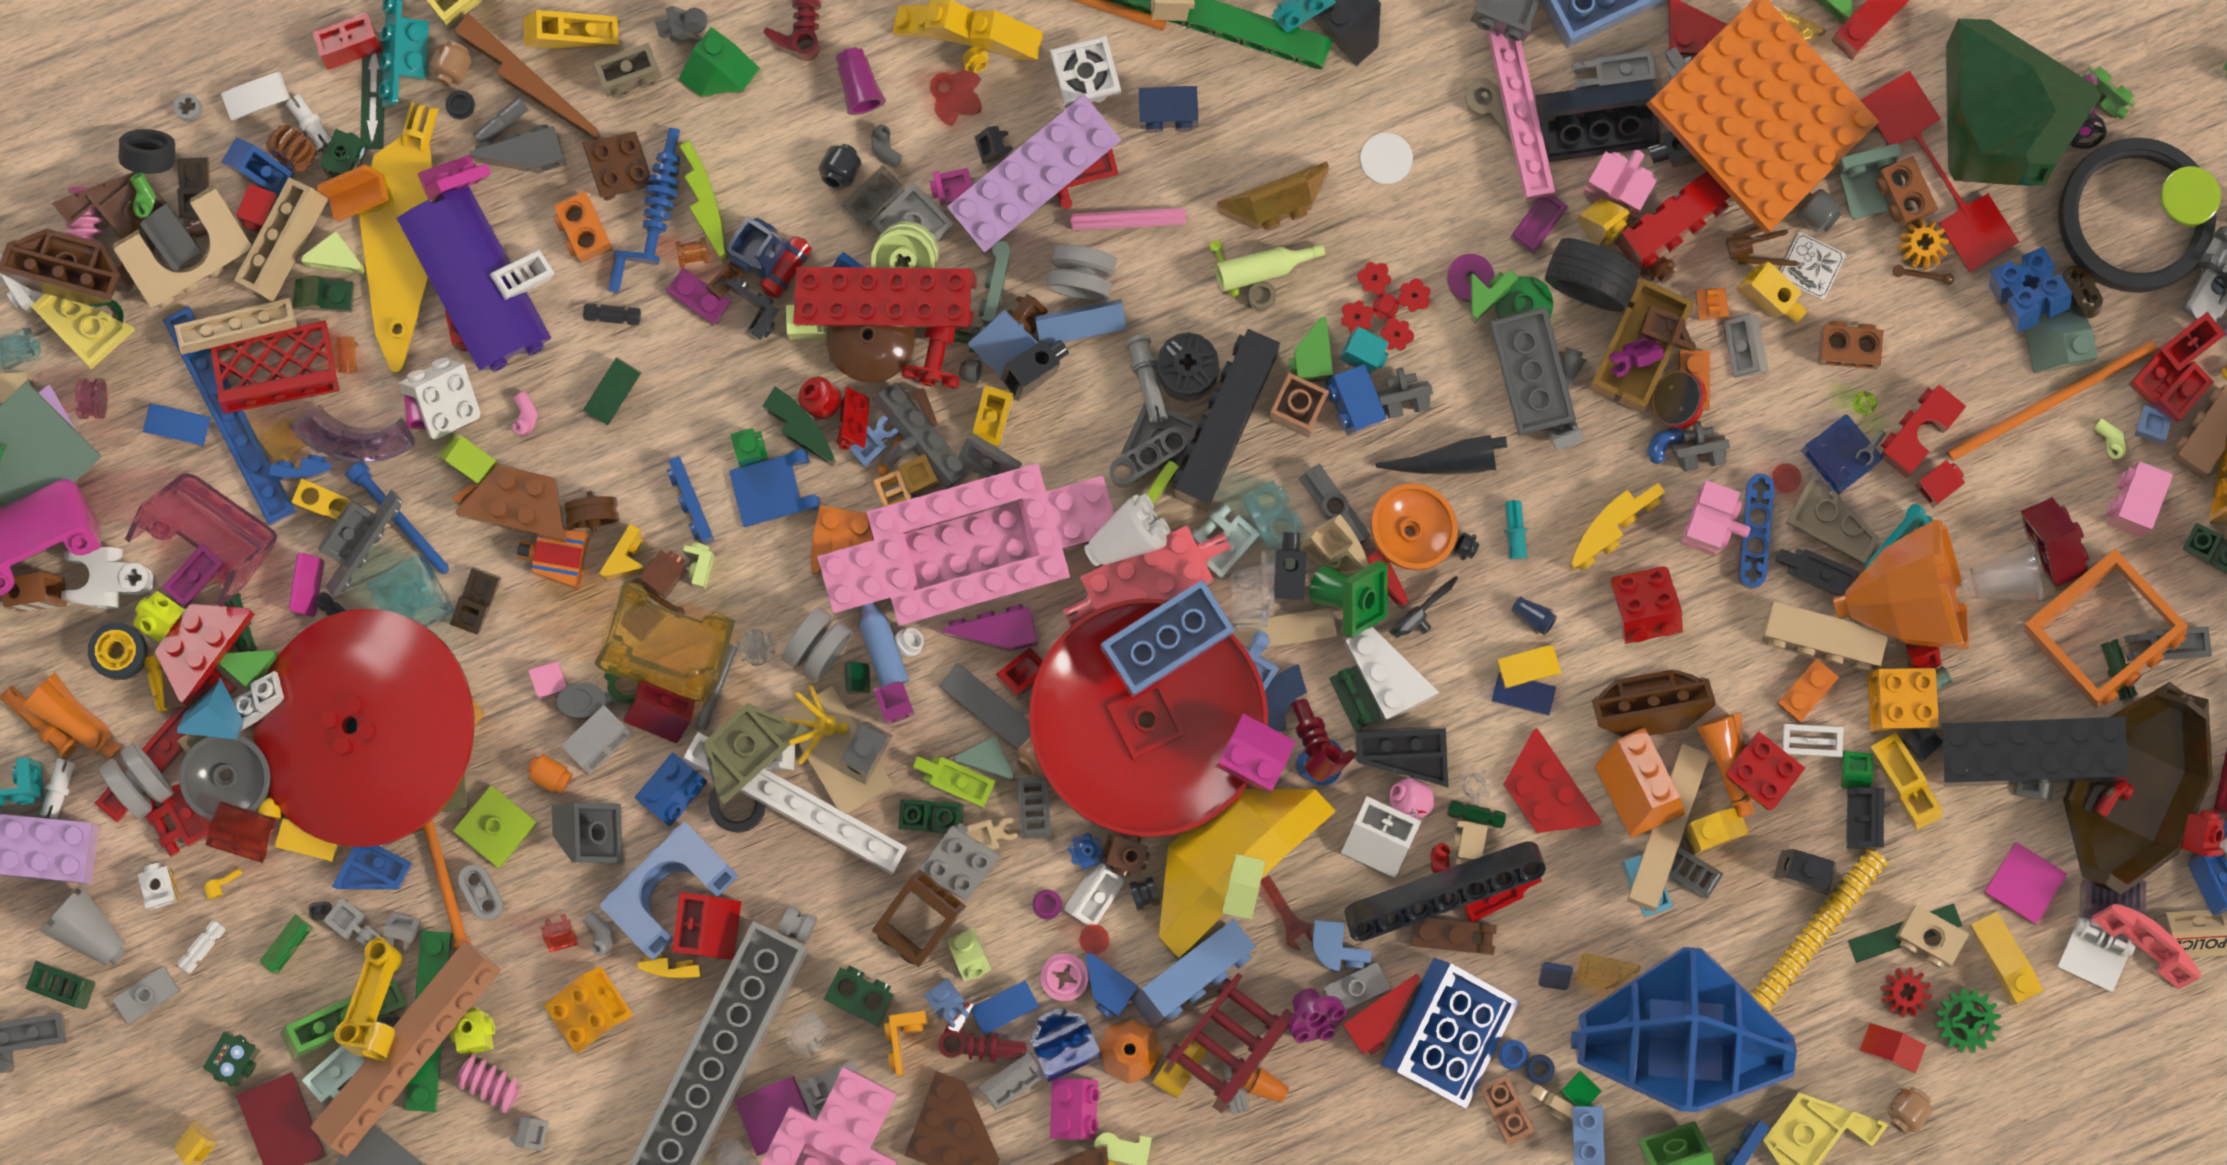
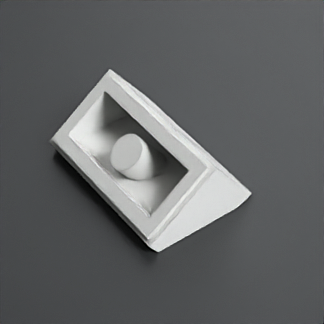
M1101 862L1098 865H1092L1064 907V911L1094 930L1126 882V879L1119 874L1113 873L1112 869Z

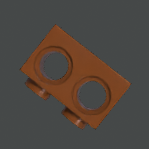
M1914 156L1885 167L1878 173V179L1876 180L1877 188L1882 196H1887L1891 205L1888 206L1890 216L1895 223L1899 222L1901 228L1933 215L1938 209ZM1893 174L1902 175L1905 179V185H1895L1891 176ZM1904 201H1914L1917 204L1918 211L1914 213L1907 211L1904 207Z
M1829 321V325L1825 324L1820 331L1818 364L1877 370L1881 365L1884 330L1876 329V325L1858 324V327H1848L1847 323L1843 321ZM1832 336L1839 337L1843 341V348L1834 349L1831 347L1829 338ZM1859 340H1869L1873 346L1872 351H1862L1859 347Z

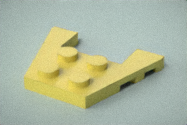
M1798 1092L1763 1137L1762 1142L1778 1165H1819L1846 1128L1867 1145L1873 1147L1888 1127V1124Z

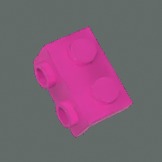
M1052 1078L1050 1139L1096 1140V1132L1099 1127L1097 1102L1100 1098L1097 1080Z

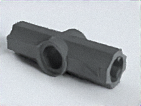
M1320 463L1299 477L1303 486L1321 509L1322 515L1326 520H1330L1338 515L1330 513L1327 509V504L1330 501L1337 500L1343 506V511L1339 514L1353 530L1360 544L1371 537V534L1349 505L1347 498L1338 490Z

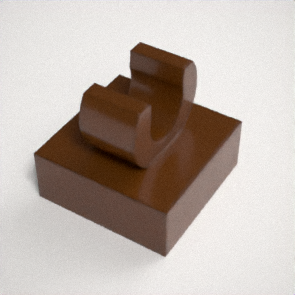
M1026 294L1025 297L1018 296L1016 300L1020 305L1015 312L1009 309L1008 313L1019 324H1024V329L1033 335L1037 329L1035 316L1045 315L1048 310L1029 294Z

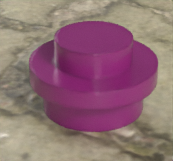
M1042 890L1033 899V910L1042 919H1053L1061 912L1062 900L1055 891Z

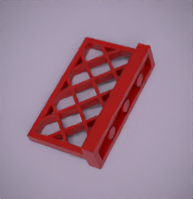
M326 321L300 325L295 328L210 348L218 388V398L223 414L340 391ZM322 331L323 339L317 347L304 341L309 333ZM289 337L295 341L287 353L276 347L281 338ZM260 343L266 347L258 359L246 352L251 344ZM300 345L312 351V354L305 363L292 357ZM324 346L326 349V353L321 351L324 348ZM232 349L237 354L228 365L219 359V350ZM271 351L283 357L275 369L263 363ZM319 355L328 361L329 369L315 371L309 366ZM242 356L254 363L246 375L234 368ZM288 361L300 367L295 376L287 377L280 373ZM220 366L225 369L222 373ZM259 367L271 373L265 382L258 383L251 379ZM230 372L242 379L237 387L224 390L223 381Z

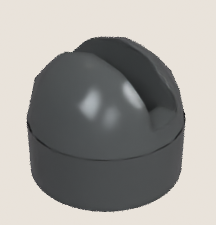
M973 359L962 362L958 371L961 379L968 383L978 384L981 377L982 363L979 360Z

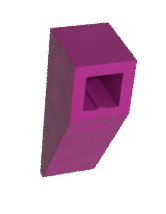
M1023 604L1005 608L1006 613L995 615L994 611L978 614V620L966 622L965 618L948 622L949 627L943 628L945 636L1008 652L1038 645L1030 607L1023 608Z

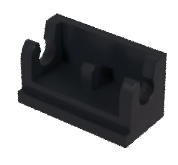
M1855 787L1847 789L1846 849L1869 848L1880 850L1884 848V788Z

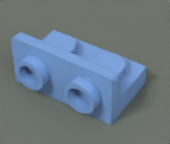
M1603 1106L1573 1107L1574 1165H1605Z

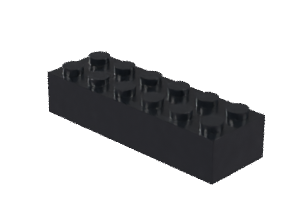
M1247 329L1245 336L1239 334L1233 347L1232 355L1235 358L1233 362H1226L1220 376V382L1223 383L1221 389L1215 387L1209 400L1208 408L1211 411L1208 416L1202 415L1197 426L1196 435L1199 436L1197 442H1190L1184 455V462L1187 464L1184 469L1178 468L1173 479L1172 488L1175 489L1176 499L1205 512L1208 511L1279 354L1280 342L1251 329Z
M2125 717L1942 723L1944 782L1946 787L2128 780Z

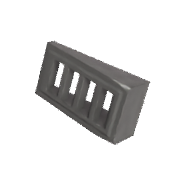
M1045 776L1017 778L1021 839L1051 837L1047 779ZM1042 786V792H1024V787ZM1043 799V804L1025 805V800ZM1043 811L1044 816L1026 817V812ZM1044 823L1045 828L1027 829V824Z
M1678 846L1676 853L1680 857L1672 870H1670L1669 877L1705 900L1708 899L1724 873ZM1686 859L1690 864L1683 875H1680L1677 872ZM1695 866L1700 868V871L1692 882L1688 878ZM1707 872L1711 876L1702 888L1699 886V883Z

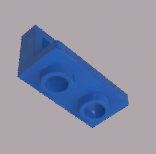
M672 752L634 798L665 824L671 826L682 815L692 800L699 795L702 788L707 784V780Z

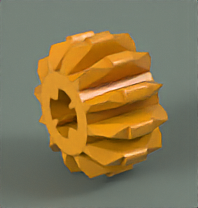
M1923 219L1917 221L1916 227L1910 223L1906 226L1908 233L1902 232L1899 235V238L1904 243L1898 245V250L1907 251L1902 260L1907 261L1912 258L1911 267L1914 269L1921 262L1922 268L1928 270L1930 262L1937 266L1941 262L1939 257L1947 255V251L1943 246H1946L1949 240L1940 238L1945 231L1944 228H1939L1937 231L1933 230L1935 226L1934 221H1931L1925 227ZM1921 239L1925 240L1924 244L1926 242L1929 244L1926 250H1922L1923 246L1918 247L1917 245Z

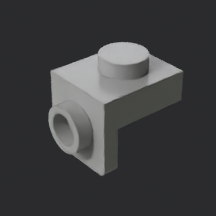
M1576 422L1545 429L1556 451L1571 448L1577 442L1584 440Z

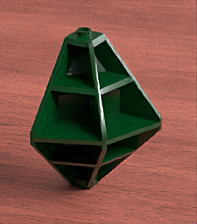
M1958 18L1946 44L1948 170L1953 181L2046 186L2055 166L2101 97L2095 84L1990 19Z

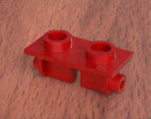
M848 386L845 387V395L840 405V422L842 425L839 426L836 443L841 450H849L854 444L864 449L866 447L870 398Z

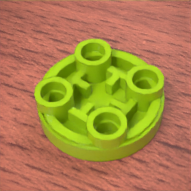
M2188 166L2177 169L2166 178L2161 187L2158 201L2165 214L2171 220L2191 228L2208 221L2216 213L2221 201V191L2218 182L2208 171L2199 167Z

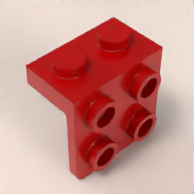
M1667 567L1647 569L1615 576L1611 579V587L1621 615L1622 636L1625 644L1643 642L1648 639L1672 636L1683 632L1682 608Z
M1758 731L1744 746V750L1727 770L1726 778L1763 808L1772 811L1799 778L1805 767Z

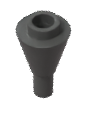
M1566 347L1565 352L1559 351V356L1569 388V385L1573 383L1587 360L1582 358L1583 352Z

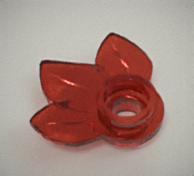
M961 70L953 75L946 72L939 73L932 78L930 92L936 99L934 109L942 122L953 126L958 114L975 115L981 112L980 99L973 91L981 81L978 75L971 71ZM946 83L950 86V89L947 92H941L939 86Z

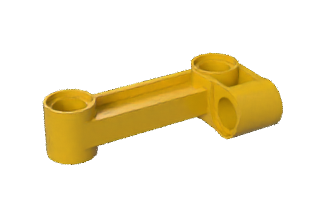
M379 937L372 939L365 947V963L344 1021L337 1026L334 1037L338 1044L354 1056L384 1061L393 1042L395 1030L391 1026L376 1022L393 973L399 969L403 958L402 954L395 947Z

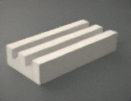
M1783 724L1782 750L1787 754L1843 757L1844 727ZM1790 731L1837 734V739L1790 737ZM1789 743L1836 746V750L1789 748Z

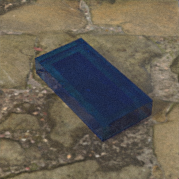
M1499 672L1491 702L1549 716L1556 687L1531 681L1505 689Z

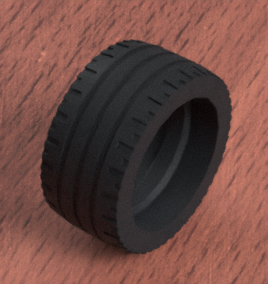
M1563 238L1555 248L1552 259L1547 267L1545 280L1559 292L1580 302L1608 311L1622 312L1632 297L1640 270L1630 260L1611 250L1590 242Z

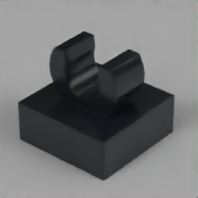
M998 125L987 127L975 136L983 164L993 163L1013 149L1012 146H1004L1002 139L1008 136V132L1004 130L999 131Z

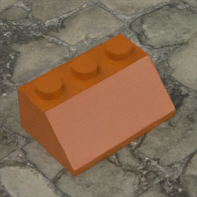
M1645 727L1617 739L1595 765V769L1630 838L1685 815L1681 797Z

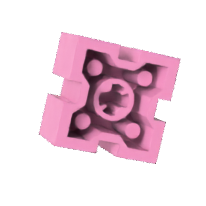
M1634 150L1629 160L1616 152H1612V154L1605 152L1590 177L1583 194L1595 201L1604 198L1626 208L1630 213L1627 219L1634 222L1657 180L1652 178L1653 174L1649 170L1639 166L1645 156L1641 151Z
M1706 480L1699 489L1680 544L1714 556L1716 551H1723L1724 546H1727L1731 533L1747 538L1751 527L1734 521L1742 505V502L1738 501L1740 492Z

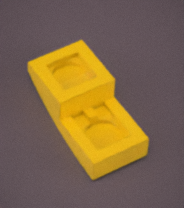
M1553 645L1497 659L1505 689L1561 674Z

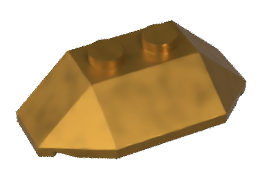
M1325 161L1218 201V213L1256 230L1264 228V231L1280 226V221L1291 217L1293 221L1308 215L1307 211L1312 209L1327 176L1328 162Z

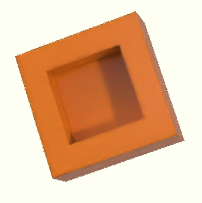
M1725 287L1695 291L1698 321L1728 318Z

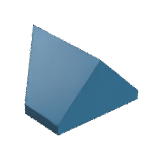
M221 678L184 713L177 728V733L237 740L243 727V719L237 711Z

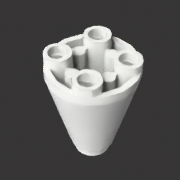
M1147 494L1135 495L1128 499L1089 540V544L1084 548L1092 564L1095 566L1100 564L1107 565L1156 551L1166 546V535L1170 533V528L1163 518L1159 519L1153 510V502Z

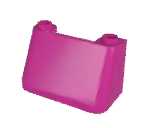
M68 479L58 480L0 508V596L9 592L14 585V575L9 566L61 541L64 542L71 553L80 556L101 548L99 523L75 482Z

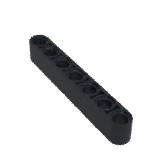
M1533 841L1521 842L1353 902L1345 908V920L1352 939L1366 941L1535 881L1545 874L1546 866L1537 843Z

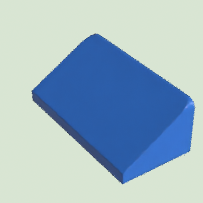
M2224 854L2211 857L2196 856L2188 863V867L2211 914L2218 915L2226 912L2227 860Z

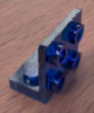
M1847 414L1843 415L1819 436L1809 441L1800 450L1838 495L1883 460V456L1877 449L1873 453L1874 459L1870 465L1864 467L1869 461V455L1865 452L1860 453L1859 457L1855 460L1856 453L1860 449L1866 448L1871 442Z

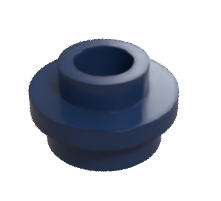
M1537 1054L1527 1060L1524 1071L1526 1077L1532 1083L1545 1084L1553 1078L1555 1066L1549 1057ZM1536 1064H1542L1545 1067L1543 1075H1537L1534 1072Z

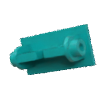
M1286 0L1276 5L1277 8L1273 10L1274 14H1272V17L1288 33L1332 6L1336 1Z

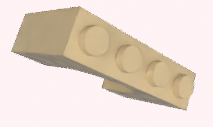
M215 184L190 198V204L208 231L210 238L206 254L196 264L180 268L174 272L171 266L164 264L155 256L139 229L113 244L114 251L151 308L157 305L159 308L165 307L174 301L173 295L182 290L184 293L192 291L200 285L198 281L207 275L213 278L225 270L224 265L233 260L235 263H239L247 257L252 247V242Z

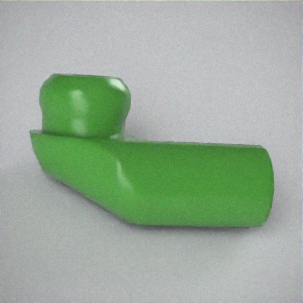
M140 172L130 178L137 191L133 203V211L137 217L146 218L153 209L156 195L144 174Z

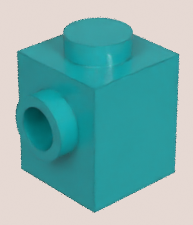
M1357 326L1350 333L1339 360L1355 368L1365 364L1370 375L1377 368L1382 369L1389 355V353L1385 352L1389 342Z

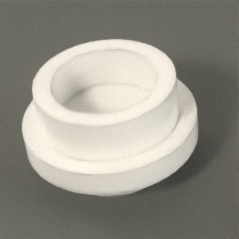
M903 628L896 634L895 643L903 655L914 657L921 652L924 639L917 629Z

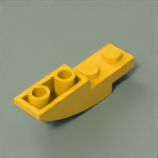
M1657 483L1635 499L1627 489L1614 499L1592 522L1579 542L1569 565L1571 571L1573 572L1577 568L1584 571L1596 562L1594 559L1596 555L1602 551L1608 555L1620 546L1618 541L1623 537V533L1618 526L1621 525L1625 529L1638 520L1637 513L1643 509L1650 512L1663 502L1660 498L1665 494L1662 486Z

